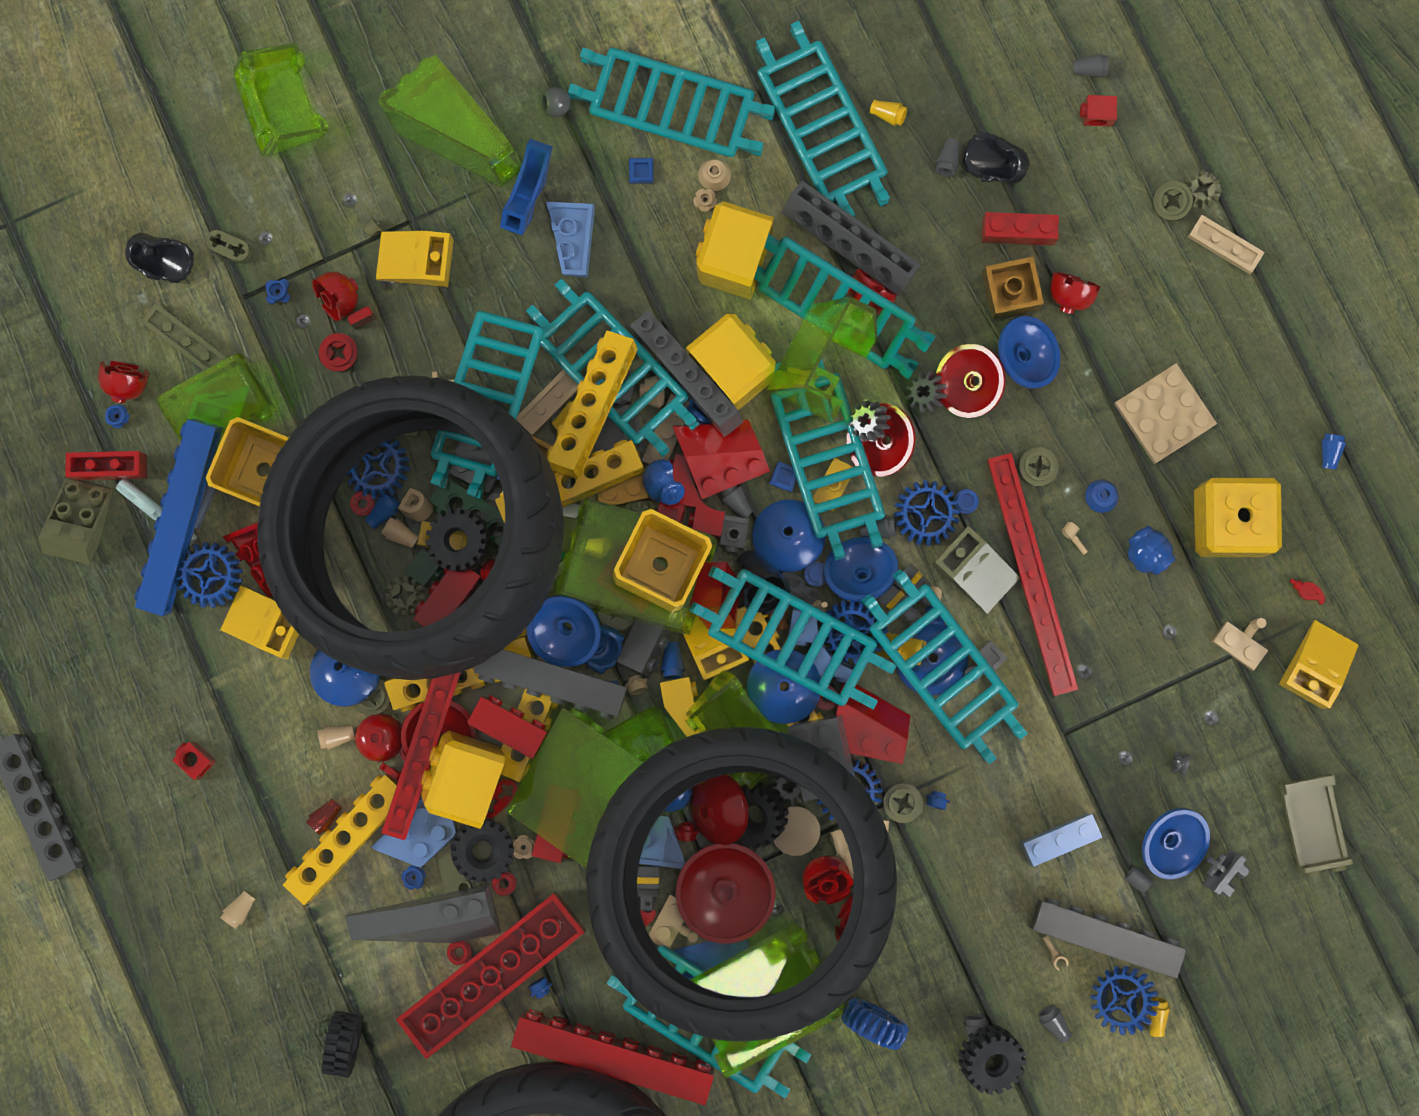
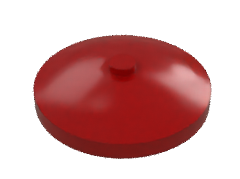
M740 844L708 845L695 852L686 861L679 873L676 884V902L679 913L693 932H696L698 936L708 941L729 944L746 940L756 934L766 924L774 908L776 891L769 867L756 852Z

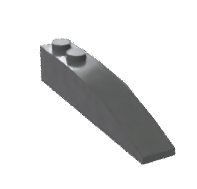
M489 884L345 916L351 940L455 943L501 932Z

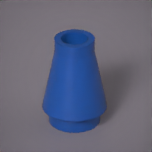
M1325 433L1324 439H1321L1322 468L1337 470L1339 460L1346 446V442H1344L1345 436Z
M385 493L383 497L379 496L365 521L376 529L398 512L400 503L389 493Z
M669 642L664 650L661 672L665 679H679L683 677V672L685 671L679 643Z

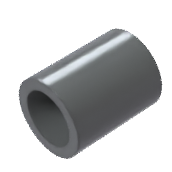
M1133 866L1124 878L1142 894L1147 891L1153 882L1150 877L1136 866Z

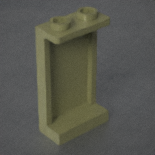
M1322 775L1279 784L1297 869L1300 873H1307V877L1322 875V870L1331 869L1332 872L1343 871L1347 869L1346 865L1353 864V860L1348 857L1332 785H1336L1334 775Z

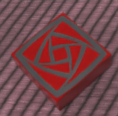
M366 306L349 315L347 319L356 330L375 320L376 317L369 306Z

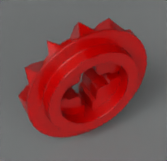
M331 334L322 341L319 347V358L327 369L334 372H345L346 369L354 365L355 360L358 358V347L353 339L345 334ZM333 346L339 350L343 347L342 353L346 359L344 360L340 357L334 359L335 353L331 347Z

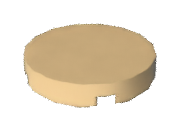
M799 806L788 807L789 814L785 816L788 819V824L784 826L785 830L774 840V843L785 854L791 856L804 855L810 852L818 843L820 825L816 816L808 809Z

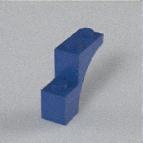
M531 138L527 142L516 183L503 208L500 228L523 236L532 221L535 202L546 184L553 146Z

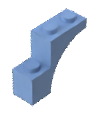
M793 607L789 635L802 612ZM810 616L796 643L797 645L806 646L807 642L813 643L819 632L817 619ZM823 644L813 662L821 678L833 657V654L828 652L825 644ZM841 661L833 677H836V680L846 683L855 666Z

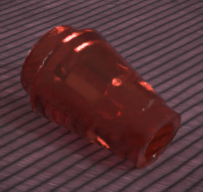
M331 798L329 802H326L308 815L310 818L306 823L317 834L321 835L329 829L342 807Z

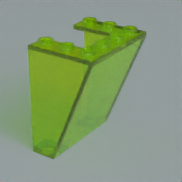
M436 55L423 59L418 65L419 68L412 73L405 74L399 80L398 85L393 89L385 90L380 95V99L377 102L396 134L499 187L505 185L519 173V164L516 161L514 162L509 156L514 151L511 143Z
M852 297L812 304L767 391L833 423L844 402L832 395L840 377L818 367L830 342L867 358L877 339L876 309ZM819 377H826L830 380V387L827 390L823 391L815 387V382Z
M585 498L578 511L579 520L577 526L571 534L572 543L569 552L564 557L565 566L563 573L557 580V594L581 600L595 612L690 635L696 614L689 611L697 578L682 608L674 612H670L615 585L612 577L614 568L641 514ZM697 531L710 538L712 548L705 562H711L717 540L710 534ZM656 558L653 561V567L656 571H664L667 568V562L663 558Z
M573 707L570 711L562 708L506 812L580 865L587 868L590 847L599 820L609 800L627 777L649 757L635 750L632 753L628 752L623 748L625 746L623 741L615 736H612L611 739L603 734L605 729L596 724L595 720Z
M795 924L778 931L690 980L706 989L721 994L744 997L764 996L778 993L797 985L819 967L820 959L814 949L810 950L806 942L809 939L805 930ZM844 1004L816 1023L791 1034L756 1041L713 1039L719 1051L714 1057L725 1079L834 1021L843 1014Z

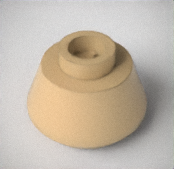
M710 159L701 165L698 178L705 189L720 191L729 184L731 171L724 161Z
M657 375L646 378L645 384H640V397L660 380ZM664 390L648 404L657 408L664 405Z

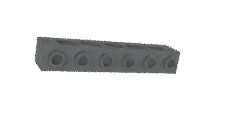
M804 181L793 190L781 211L785 216L898 296L909 285L921 266Z
M649 310L630 325L637 339L688 393L689 398L724 437L743 423L737 408Z
M12 734L0 740V777L48 881L57 880L83 867L81 862L83 857L80 850L74 847L71 841L72 833L69 827L64 825L60 817L62 816V811L59 805L52 800L50 795L52 793L51 787L46 780H43L40 774L42 771L41 765L36 758H33L30 752L31 744L28 738L22 734ZM16 755L21 759V764L18 768L13 764V759ZM26 777L31 780L29 790H26L23 785ZM37 799L42 804L39 812H36L33 806ZM46 822H49L52 826V831L49 835L44 831V824ZM56 844H59L62 847V854L60 857L56 856L54 853V847Z

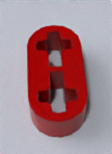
M507 779L497 784L491 802L495 799L498 800L493 806L495 811L494 813L487 812L485 818L498 816L517 799L520 787L514 780ZM513 785V795H506L501 799L499 796L505 791L503 786Z

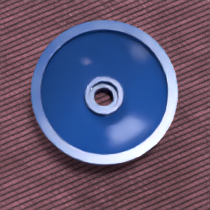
M1030 316L1015 318L1005 325L999 337L998 351L1000 361L1006 373L1014 382L1025 388L1036 389L1049 384L1057 375L1060 367V349L1053 332L1045 323Z
M781 500L766 507L757 517L752 532L755 551L776 570L782 572H796L809 567L822 553L826 537L817 538L815 536L805 503L797 500ZM819 515V518H820L822 527H825V526H824V523H823V521H822V519H821V517H820V515ZM787 528L792 529V530H793L792 535H790V536L785 535V534H784L785 529H787Z
M856 537L842 542L845 558L835 561L831 551L826 559L824 575L827 585L837 596L845 600L862 602L861 600L868 594L876 599L885 594L896 581L892 576L898 571L895 553L884 542L881 547L873 549L869 537Z
M556 595L546 598L545 602H543L540 611L527 627V636L533 650L546 662L559 667H574L583 664L594 655L601 640V627L596 614L586 603L571 596ZM564 623H570L572 628H567Z
M928 624L912 638L924 640L927 644L948 628V626L945 624ZM953 635L932 652L937 655L935 663L929 661L928 655L922 660L921 666L916 665L912 670L921 680L963 646L956 636ZM968 655L927 687L931 695L944 693L964 677V672L968 667ZM896 666V671L903 683L911 690L917 692Z
M782 649L771 651L765 655L776 660ZM792 650L785 665L798 671L805 655ZM759 662L754 664L748 676L747 692L752 706L762 717L775 723L789 724L804 719L814 710L821 696ZM813 663L806 677L819 683L821 677ZM785 681L789 684L787 691L780 690L779 685L781 682Z
M319 650L316 651L310 666V679L315 692L324 701L335 706L348 707L363 702L374 692L380 681V675L368 673L344 664L342 669L337 671V666L340 662Z
M1188 808L1173 809L1159 816L1149 827L1143 840L1142 856L1147 868L1153 874L1163 879H1177L1192 872L1204 859L1209 847L1210 830L1207 822L1200 814Z

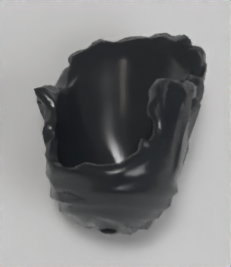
M980 131L978 135H973L968 141L964 152L965 157L963 158L966 172H970L976 178H980L981 182L1017 183L1026 176L1030 166L1027 152L1024 149H1020L1002 137Z
M140 232L133 235L127 241L125 257L129 265L151 280L162 279L170 283H180V281L185 280L191 274V269L194 265V252L186 243L178 240L159 238Z

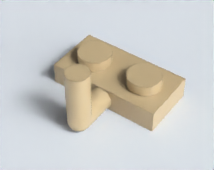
M1263 618L1252 620L1244 632L1231 623L1225 622L1212 640V643L1248 669L1254 671L1268 650L1251 638L1258 629L1266 626V620Z
M670 894L649 933L651 940L659 946L665 945L670 948L677 933L688 937L690 942H696L698 939L697 933L683 924L684 920L679 913L676 897Z

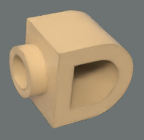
M410 488L398 509L407 518L415 521H424L431 515L433 505L421 492Z

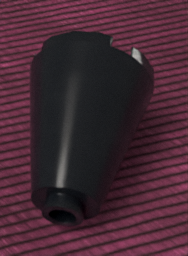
M746 551L738 557L736 562L738 574L742 569H746L789 593L791 592L788 580L757 552ZM747 581L741 589L742 601L746 609L750 606L759 589ZM767 593L758 612H761L762 615L773 613L780 599Z

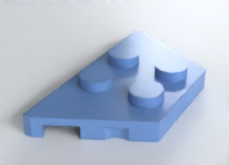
M421 799L417 803L406 840L384 834L371 847L376 851L422 868L453 839L458 829L455 821L428 813L423 799Z
M660 815L645 841L639 864L682 869L686 862L674 833L671 819L669 816Z

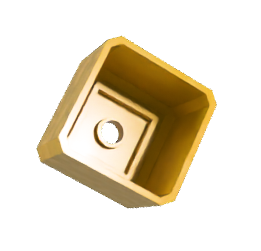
M724 201L715 205L711 219L707 218L704 226V241L699 242L695 255L697 256V277L700 283L751 300L757 284L754 276L758 265L760 267L763 266L767 249L764 246L768 234L770 233L771 236L773 234L774 217Z
M726 314L688 345L686 352L713 382H716L731 400V403L739 410L774 381L776 361L770 355L772 352L764 342L760 343L755 338L756 333L749 324L746 323L744 325L736 314Z
M239 417L230 420L206 475L208 485L225 494L260 507L261 495L267 476H260L258 468L264 463L269 464L271 468L277 454L289 437Z
M1211 478L1200 484L1194 490L1195 552L1201 557H1265L1276 553L1282 547L1281 484L1275 478ZM1241 508H1245L1250 512L1248 522H1242L1238 518V511Z
M653 509L644 511L612 574L614 583L670 612L680 610L712 548L710 538ZM656 558H663L667 562L666 570L656 571L653 567V561Z
M448 730L441 734L437 747L433 746L429 757V761H431L428 771H424L421 785H423L421 796L428 813L481 829L504 766L505 755L500 746Z

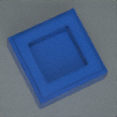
M629 158V184H654L653 158Z
M778 461L769 485L792 493L797 481L793 466Z

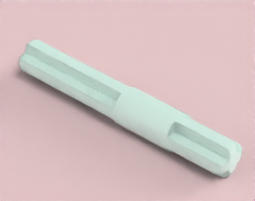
M122 479L118 483L116 489L155 521L161 516L162 507L127 479ZM194 533L191 539L190 546H192L197 540V536Z

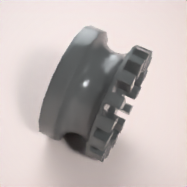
M1176 751L1173 758L1175 762H1172L1171 771L1175 774L1180 772L1181 775L1185 776L1189 767L1190 755L1186 753L1181 755L1180 752Z

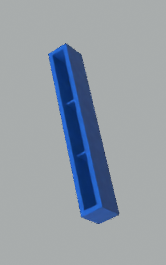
M187 419V422L182 425L180 436H182L181 444L175 450L174 460L176 462L174 469L169 472L167 483L169 484L168 491L161 499V507L163 508L161 516L156 519L154 524L156 534L154 540H151L147 552L150 555L148 562L144 564L141 571L143 580L135 593V600H137L135 608L160 616L171 614L180 582L176 580V577L182 575V572L177 571L179 566H184V563L180 562V558L186 559L187 557L186 551L190 547L207 486L206 475L216 454L223 427L198 419Z

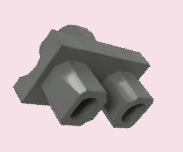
M1231 849L1225 855L1221 853L1217 860L1209 857L1207 862L1211 867L1207 871L1209 876L1203 882V885L1218 895L1222 894L1230 897L1235 891V886L1230 883L1234 875L1242 879L1250 871L1245 863L1247 859Z

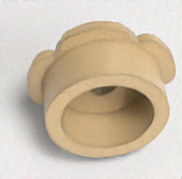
M699 189L696 192V197L693 199L695 207L699 208L702 212H708L715 208V205H717L715 192L711 189Z
M642 675L630 677L625 687H628L629 695H639L648 690V679L642 678Z
M526 835L518 836V839L513 840V855L517 859L531 858L535 842ZM522 845H525V850L521 849Z

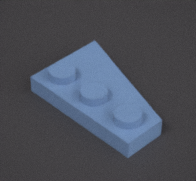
M546 202L551 217V226L555 235L562 274L572 277H588L595 206L583 203Z

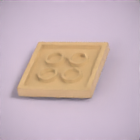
M1177 363L1114 403L1154 464L1217 424Z

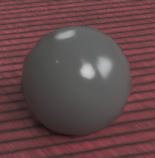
M551 87L542 94L543 110L548 116L558 118L565 115L570 109V97L563 88Z

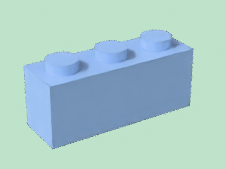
M1087 813L1023 840L1020 844L1029 865L1034 867L1103 837L1093 814Z

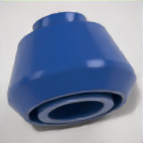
M1096 480L1086 489L1085 500L1093 511L1105 513L1112 510L1118 503V490L1108 480Z

